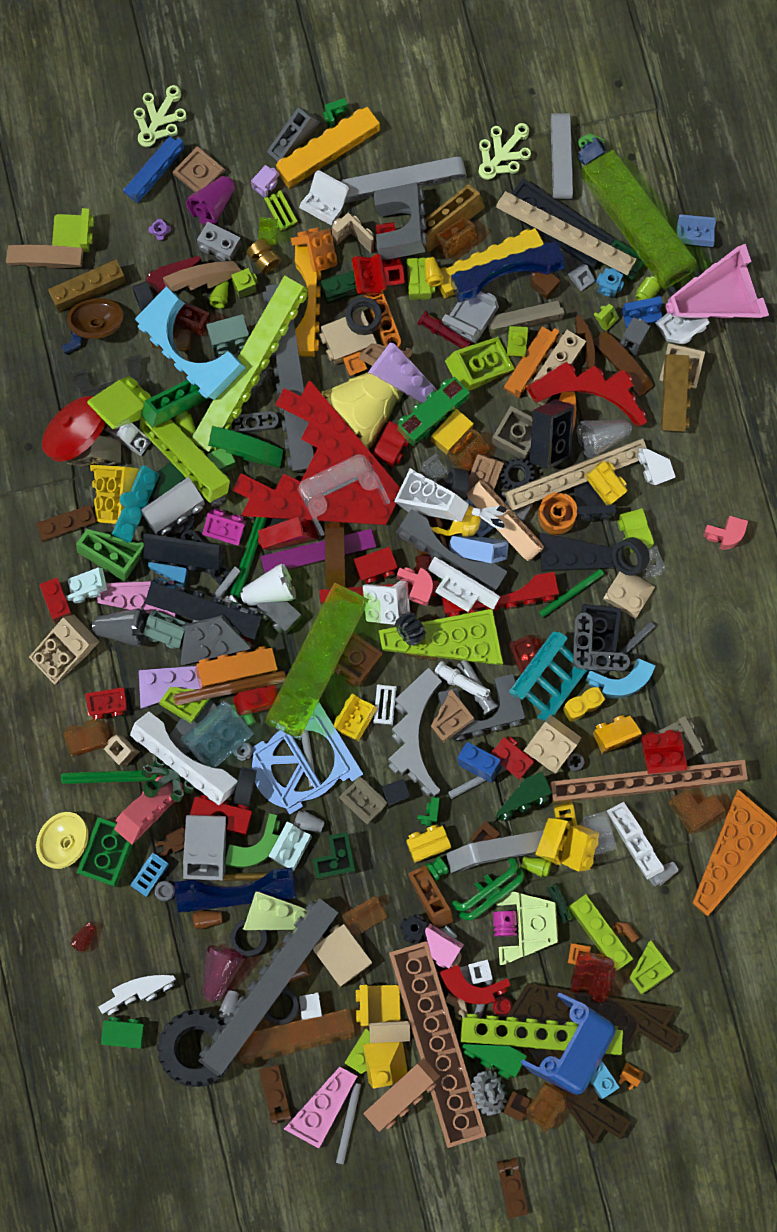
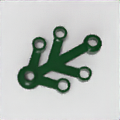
M158 757L155 758L154 767L151 765L143 766L141 774L144 777L150 778L153 774L163 776L157 781L147 780L145 782L143 791L146 797L153 798L157 796L160 788L171 781L173 791L170 797L176 802L181 801L184 795L183 791L190 794L195 789L185 779L182 791L180 775L175 770L165 769L164 767L168 765Z

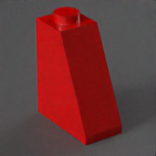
M301 517L258 530L260 546L262 549L269 551L319 540L315 522Z

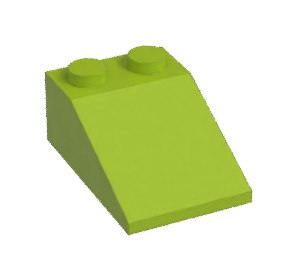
M498 337L456 350L445 360L452 376H455L468 391L515 370Z
M128 376L118 380L88 400L87 403L112 429H116L140 420L145 400L151 398V396L138 385L134 378Z

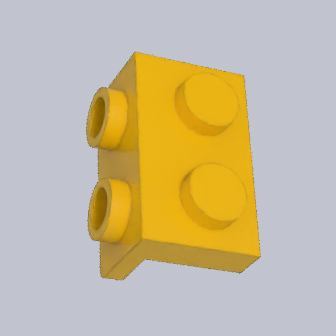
M352 693L346 700L340 715L336 717L333 727L341 734L359 742L378 708Z

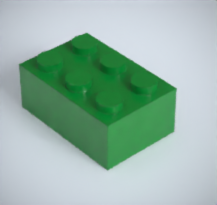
M98 817L77 873L116 888L133 844L114 830L117 825L116 823Z

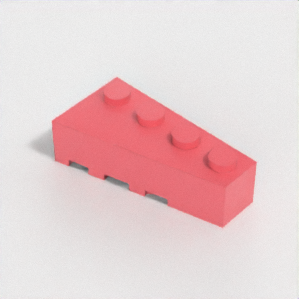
M158 776L155 781L159 780L163 776ZM172 781L160 788L158 795L153 798L146 797L143 792L140 797L135 799L117 817V825L114 830L133 844L175 802L170 797L173 791Z

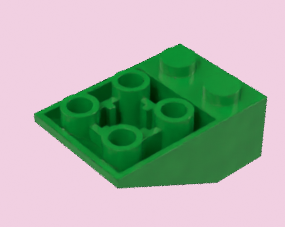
M464 1044L461 1047L464 1050V1055L471 1059L475 1057L481 1059L480 1064L489 1069H492V1067L498 1069V1074L506 1079L516 1077L522 1066V1059L525 1060L527 1057L510 1046Z

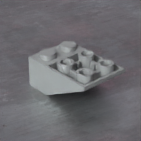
M186 815L183 879L223 880L226 872V816Z

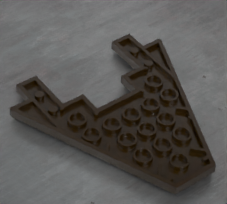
M528 983L506 1016V1018H518V1022H526V1019H537L539 1024H546V1020L558 1021V1025L566 1026V1022L573 1021L570 1018L571 1008L558 997V994L562 993L602 1015L614 1026H618V1030H623L622 1045L629 1049L637 1034L641 1033L673 1054L683 1038L682 1035L666 1026L676 1011L674 1008ZM523 1027L517 1028L516 1033L519 1038H525L527 1035L526 1029ZM538 1029L536 1036L539 1040H544L547 1037V1033L544 1029ZM559 1030L556 1033V1038L558 1041L564 1042L567 1035L563 1030ZM527 1048L538 1066L547 1057L552 1056L560 1060L564 1053L561 1050ZM590 1082L585 1091L578 1095L572 1094L551 1083L593 1145L603 1129L622 1139L631 1122L598 1101L599 1096Z

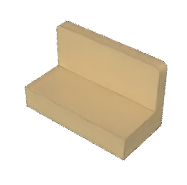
M409 1021L369 1023L370 1043L410 1041Z

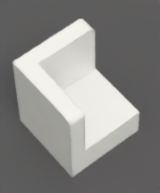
M318 992L299 997L302 1020L322 1017Z

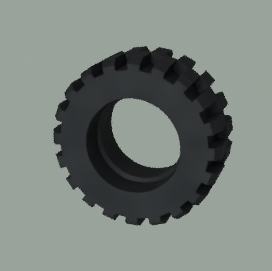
M194 1009L175 1015L169 1023H166L164 1030L159 1036L157 1051L159 1053V1062L171 1079L185 1086L204 1087L215 1083L225 1075L232 1065V1061L222 1075L217 1076L205 1066L198 1068L187 1066L178 1055L179 1040L186 1032L200 1029L206 1031L212 1037L218 1028L221 1030L225 1025L223 1020L211 1012Z

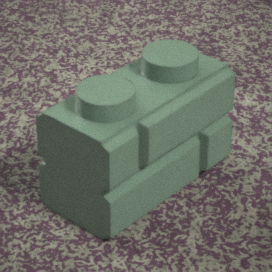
M153 610L147 619L143 635L153 642L160 641L171 649H179L183 644L185 626L189 623Z

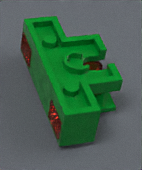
M455 376L451 380L449 378L440 385L441 388L438 391H432L426 397L427 400L424 403H418L412 409L413 412L410 415H404L398 421V431L412 446L423 437L427 440L436 431L434 427L436 428L440 421L444 423L460 405L469 399L470 392Z

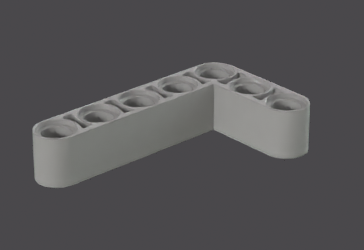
M544 830L476 842L446 854L450 872H461L482 863L535 854Z

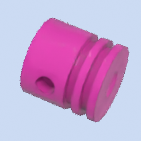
M516 911L493 912V926L496 927L494 929V932H496L494 937L517 936V933H515L517 931V928H515L517 926Z

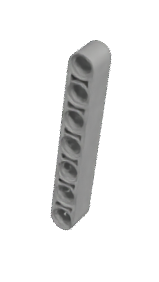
M452 157L349 178L340 182L349 188L345 203L374 198V191L415 182L418 183L419 188L458 181L464 179L467 174L463 158Z

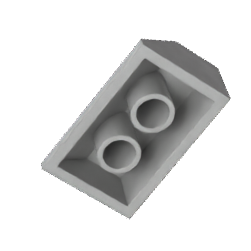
M187 477L141 511L155 534L165 536L172 531L173 526L183 524L189 515L200 512L205 503L191 479Z

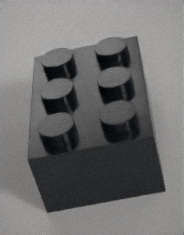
M555 399L533 410L530 463L549 469L571 458L574 405Z

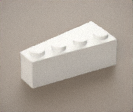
M411 468L394 501L407 512L413 509L422 515L460 522L469 506L468 503L455 493L427 479Z

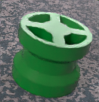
M439 856L435 858L434 862L426 864L427 869L436 881L440 879L442 874L449 873L447 866Z

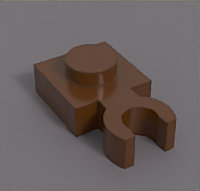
M184 827L167 834L166 838L168 841H159L155 844L156 848L159 846L165 847L164 852L159 854L161 857L166 856L171 849L174 853L183 850L185 843Z

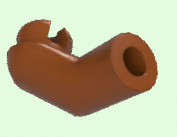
M615 922L611 926L615 935H626L631 943L639 938L629 923Z

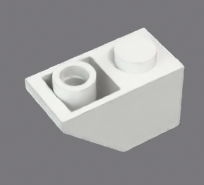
M132 423L116 429H112L108 425L105 429L114 439L120 440L121 444L140 456L151 443L149 438Z
M638 448L639 454L637 456L639 462L644 465L645 471L643 473L647 482L657 485L675 478L670 459L646 448Z

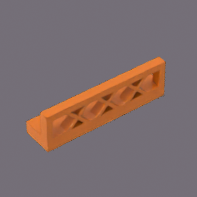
M541 327L527 349L526 356L522 357L505 384L504 390L517 398L521 397L528 381L533 378L538 366L543 362L548 351L556 342L559 330L554 328L551 332L545 327Z

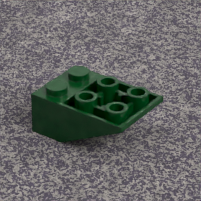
M543 771L522 781L495 816L496 821L499 819L501 822L512 818L515 812L522 814L529 811L534 804L538 807L548 802L552 792Z

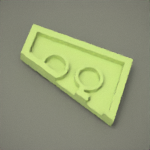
M255 892L243 930H294L295 921L300 916L303 917L307 911L302 907L260 892Z

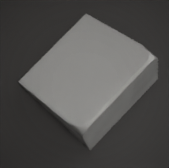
M584 264L568 274L580 291L596 281L588 266Z

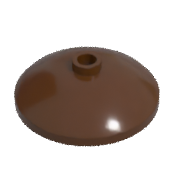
M104 298L84 300L71 308L67 316L70 330L76 335L88 339H99L113 334L121 327L124 320L122 308L116 302Z

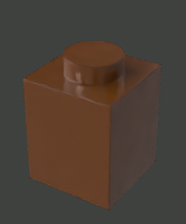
M544 266L540 270H535L530 276V286L546 300L559 287L560 280Z

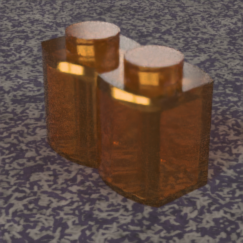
M471 429L462 436L460 442L451 447L447 457L455 468L470 471L477 453L485 455L490 447L479 432Z
M96 719L85 722V725L82 727H77V725L70 726L63 732L70 757L108 745L101 722H96Z

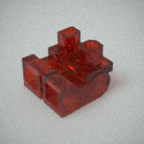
M579 951L571 977L570 992L579 993V990L588 991V995L593 996L594 1001L605 1002V999H608L616 968H614V961L606 956Z

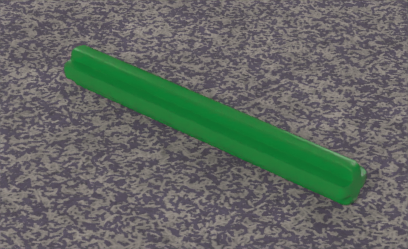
M256 517L239 567L240 573L237 575L231 590V595L240 598L259 544L258 530L264 529L267 521L265 517Z
M142 770L62 773L61 782L63 784L137 782L156 780L158 775L153 774L152 777L146 778L141 774Z

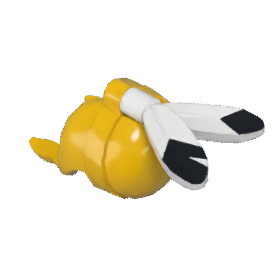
M469 505L462 521L454 520L449 530L439 527L430 528L436 534L452 536L462 533V537H472L480 527L481 518L495 528L504 529L503 521L496 516L503 515L507 509L502 506L479 509Z

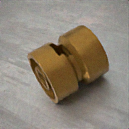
M264 238L253 243L246 252L252 262H256V267L261 274L272 271L281 261L277 253L271 251V245Z

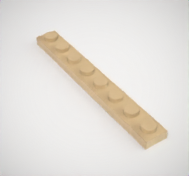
M506 191L497 203L496 208L625 275L629 274L636 262V259Z
M644 439L636 440L505 492L510 509H518L543 499L551 493L561 492L588 481L584 474L601 461H609L615 470L639 461L637 456L639 454L638 448H646Z

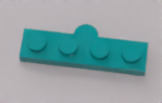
M145 465L140 467L130 492L122 493L119 499L121 505L125 508L122 509L112 534L127 543L131 542L143 515L141 510L146 507L160 475Z

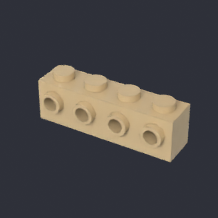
M566 330L564 335L561 333L555 342L557 344L554 350L551 348L545 357L547 359L544 365L541 363L535 372L537 374L534 380L531 378L527 385L563 362L567 361L568 364L573 365L584 349L586 341L569 330ZM527 391V392H526V396H528L529 398L532 399V397L530 396V394H529L528 391ZM552 396L537 403L545 405Z

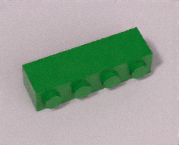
M185 380L145 400L141 415L153 428L210 399V397L206 399L198 391L200 387L197 384L193 385L188 380Z

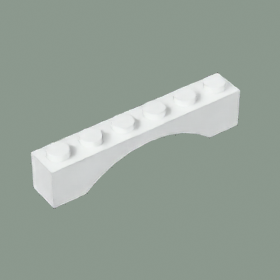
M147 712L134 723L130 736L175 770L181 777H184L195 788L203 792L210 800L220 805L233 794L238 781L223 769L202 765L184 755L170 740L164 723L152 713Z

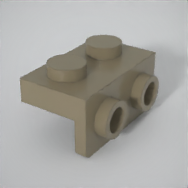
M360 776L339 797L366 824L372 821L387 804L384 797L377 793Z

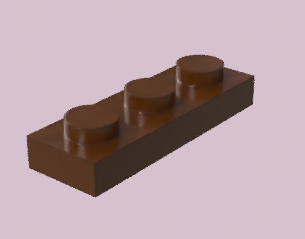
M91 505L36 523L42 542L97 524Z

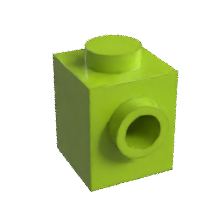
M249 268L231 275L232 283L239 299L257 292L256 284L258 281L255 274L250 273Z

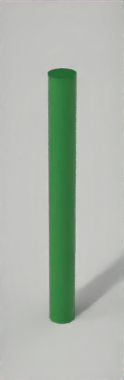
M598 569L540 610V616L542 618L547 616L602 577L604 572Z

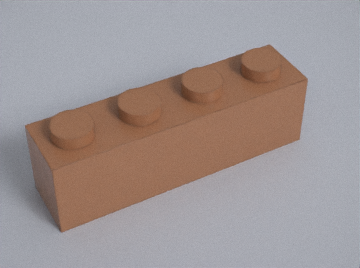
M423 1058L363 1114L379 1132L384 1127L388 1130L396 1122L394 1118L397 1115L402 1117L410 1110L407 1107L410 1103L415 1105L423 1098L421 1093L425 1090L429 1093L437 1085L435 1081L440 1076Z

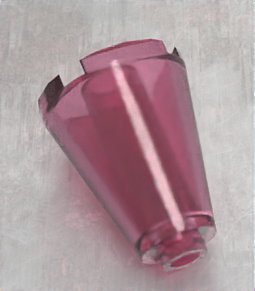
M208 945L206 949L202 995L205 996V1000L215 1003L216 1000H221L243 965L245 957L224 947L223 949L216 950V945Z

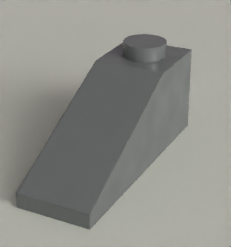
M298 107L267 150V153L276 161L283 157L287 158L312 135L321 121L308 110Z

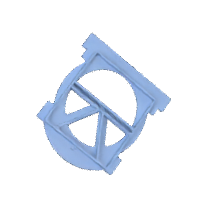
M319 701L307 707L309 712L303 715L304 721L284 727L267 744L262 741L251 749L254 755L252 769L257 770L255 779L257 788L266 799L277 806L286 808L289 814L303 807L302 801L314 799L327 792L339 778L342 781L348 778L354 781L363 775ZM314 731L326 737L331 743L335 754L334 767L329 777L322 784L292 737V733ZM285 739L295 756H273V752L277 745ZM299 763L287 787H282L275 780L271 765ZM303 772H305L314 789L295 792L294 788Z

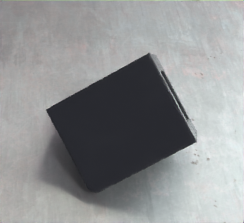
M404 779L381 787L388 807L394 806L396 802L410 797Z

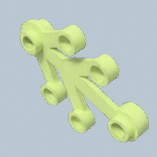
M172 85L167 88V97L157 113L154 106V96L151 93L143 95V102L147 105L152 123L148 128L144 119V109H135L134 116L138 120L141 132L138 134V142L141 146L151 147L157 139L177 135L178 130L175 124L167 125L164 130H156L158 126L186 119L184 109H177L174 114L165 116L172 102H177L181 98L179 87ZM172 90L177 91L175 94L170 93ZM147 97L152 98L150 101L145 100ZM141 112L143 115L137 116V113ZM179 113L184 114L182 117L177 116ZM174 128L175 131L169 132V129ZM144 136H150L149 139H144Z
M518 124L515 127L514 135L503 147L501 146L500 138L502 129L499 126H494L491 129L495 157L491 162L489 156L490 142L486 139L480 142L479 149L482 151L483 163L479 167L481 178L491 180L496 174L500 173L516 174L519 171V164L516 161H512L509 165L505 166L497 165L501 161L518 159L526 161L530 158L531 151L528 148H522L519 152H509L519 140H524L528 137L529 127L526 124ZM524 128L525 131L520 132L519 129ZM497 130L499 134L496 135L493 131ZM482 144H487L488 147L483 148ZM527 152L528 156H523L522 153ZM515 165L517 169L513 170L510 167ZM490 168L491 171L486 172L485 169Z

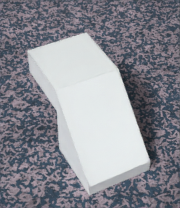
M488 960L460 967L465 980L471 985L492 980Z

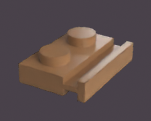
M477 453L469 475L468 491L480 480L487 483L494 491L504 462Z

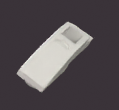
M153 975L131 980L112 989L115 997L98 1008L102 1014L112 1015L119 1010L118 1006L125 1003V1005H128L135 1001L136 995L139 996L140 1000L146 999L148 1002L157 997L156 993L162 989L167 991L175 986L173 982L177 980L174 976Z

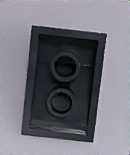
M583 604L581 613H588L593 621L592 651L616 653L621 609ZM582 617V619L579 621V623L582 624V630H578V633H589V630L585 631V625L589 623V621H586L585 617ZM580 636L577 642L580 646H586L588 639L585 636ZM577 649V652L581 651V656L577 661L587 662V659H584V652H588V649ZM599 656L596 658V663L606 665L607 659L604 656ZM610 656L611 661L609 666H612V664L615 663V661H612L613 656Z

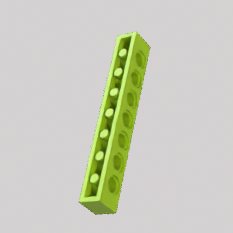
M467 1014L466 1018H462L460 1042L565 1051L578 1028V1024L566 1022V1026L558 1025V1021L546 1020V1024H539L537 1019H526V1022H518V1018L507 1017L506 1021L498 1020V1016H487L486 1019H478L479 1015ZM478 1024H484L487 1027L485 1035H479L476 1032ZM500 1025L505 1026L507 1029V1034L504 1037H500L496 1033V1028ZM615 1026V1036L605 1054H622L623 1030H618V1026ZM518 1027L526 1029L527 1035L525 1038L521 1039L516 1035ZM538 1029L546 1031V1039L539 1040L537 1038L536 1032ZM559 1030H563L567 1035L564 1042H560L556 1038V1033Z

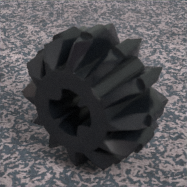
M407 612L396 620L395 626L397 631L408 645L418 644L425 638V627L414 613Z

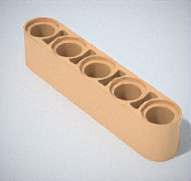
M480 480L467 492L470 501L479 509L493 506H502L507 509L503 515L496 516L503 521L505 528L496 529L524 559L531 561L544 548L540 540L487 483Z

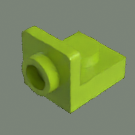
M509 326L507 355L526 356L528 327Z

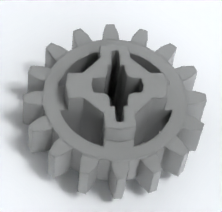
M491 1070L478 1073L473 1078L475 1083H471V1086L474 1088L471 1094L475 1095L473 1102H477V1109L482 1108V1114L487 1113V1116L501 1113V1110L505 1108L503 1103H507V1100L504 1098L507 1092L503 1091L505 1084L501 1085V1077L496 1078V1072L491 1073Z

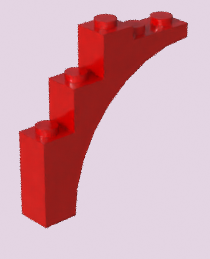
M566 361L525 387L535 403L563 392L590 393L616 405L629 417L635 427L647 422L645 412L635 403L636 398L634 394L628 391L634 385L631 382V375L624 370H620L604 380L602 370L595 365L576 376L575 368Z

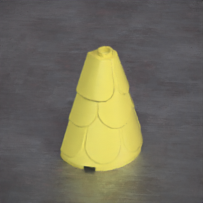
M365 373L325 390L321 394L369 450L374 445L384 424L387 423L397 402H400L404 392L370 373Z

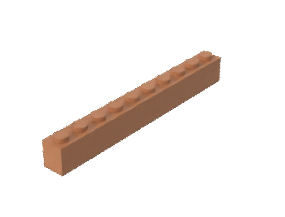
M745 760L687 766V770L655 774L641 771L553 781L549 784L552 792L551 803L557 804L742 783L748 778Z

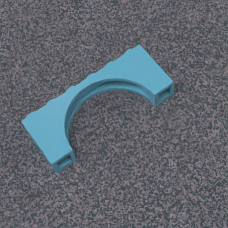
M166 286L135 318L139 323L138 328L145 334L148 332L151 335L150 340L157 347L160 345L164 349L162 353L169 360L172 358L176 362L174 366L180 372L184 371L188 375L186 378L191 384H197L200 387L198 391L206 399L210 397L215 400L246 367L229 351L218 359L207 363L189 362L179 354L173 340V325L179 310L185 303L173 290Z

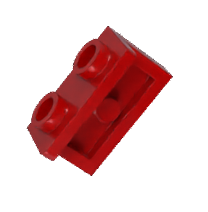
M375 254L372 257L355 256L352 258L358 294L376 296L386 289V280L380 254Z
M124 687L85 693L88 709L87 715L89 717L92 716L93 720L104 718V714L112 713L113 717L124 715L123 711H128Z
M511 736L509 738L503 737L491 752V755L501 759V765L520 780L535 760L518 747L519 743Z

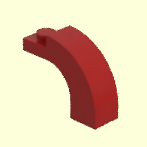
M394 222L376 225L377 234L395 231ZM400 257L382 260L386 286L405 283Z
M459 965L439 973L444 985L452 995L463 1002L474 1005H485L495 1002L493 993L499 996L508 992L507 987L511 986L508 978L484 988L472 986L465 980Z

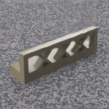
M559 301L494 315L487 325L490 337L509 333V326L531 328L563 320L564 310L560 308Z

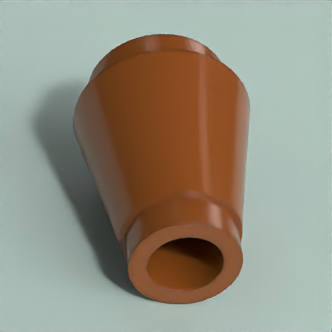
M197 910L196 913H192L194 929L199 928L201 930L222 923L221 912Z

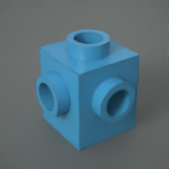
M605 268L604 273H600L596 283L599 284L597 292L604 296L615 298L617 291L621 292L624 282L621 281L623 274L614 268Z

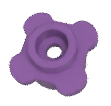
M157 219L149 227V233L154 234L157 240H163L164 236L171 232V227L166 225L162 219Z

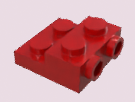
M667 730L665 733L656 734L655 732H648L642 735L641 747L648 774L687 770L680 731Z

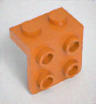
M319 227L298 232V236L291 238L292 245L307 243L314 272L337 265V256L330 229L320 230Z

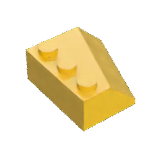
M90 465L91 471H94L95 478L92 481V487L96 488V498L94 499L96 522L116 524L122 509L125 508L120 503V496L124 492H130L140 468Z

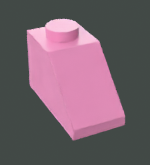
M429 924L425 933L431 956L437 965L443 968H450L464 944L434 925Z

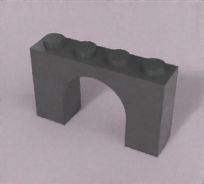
M417 182L374 191L375 207L379 217L396 213L411 215L410 221L403 228L376 234L377 250L381 255V260L425 252V244L428 243L426 233H424V229H427L425 218H423L426 211L422 200H425L423 189H419Z
M513 674L494 678L493 683L499 701L497 713L488 720H474L449 738V740L454 739V742L465 740V736L473 734V737L484 735V731L491 730L492 732L503 730V727L510 725L511 728L522 725L521 722L525 720L521 701L509 693L515 684ZM457 688L451 689V690L455 693V695L459 698V694H458ZM450 690L438 693L440 707L447 699Z

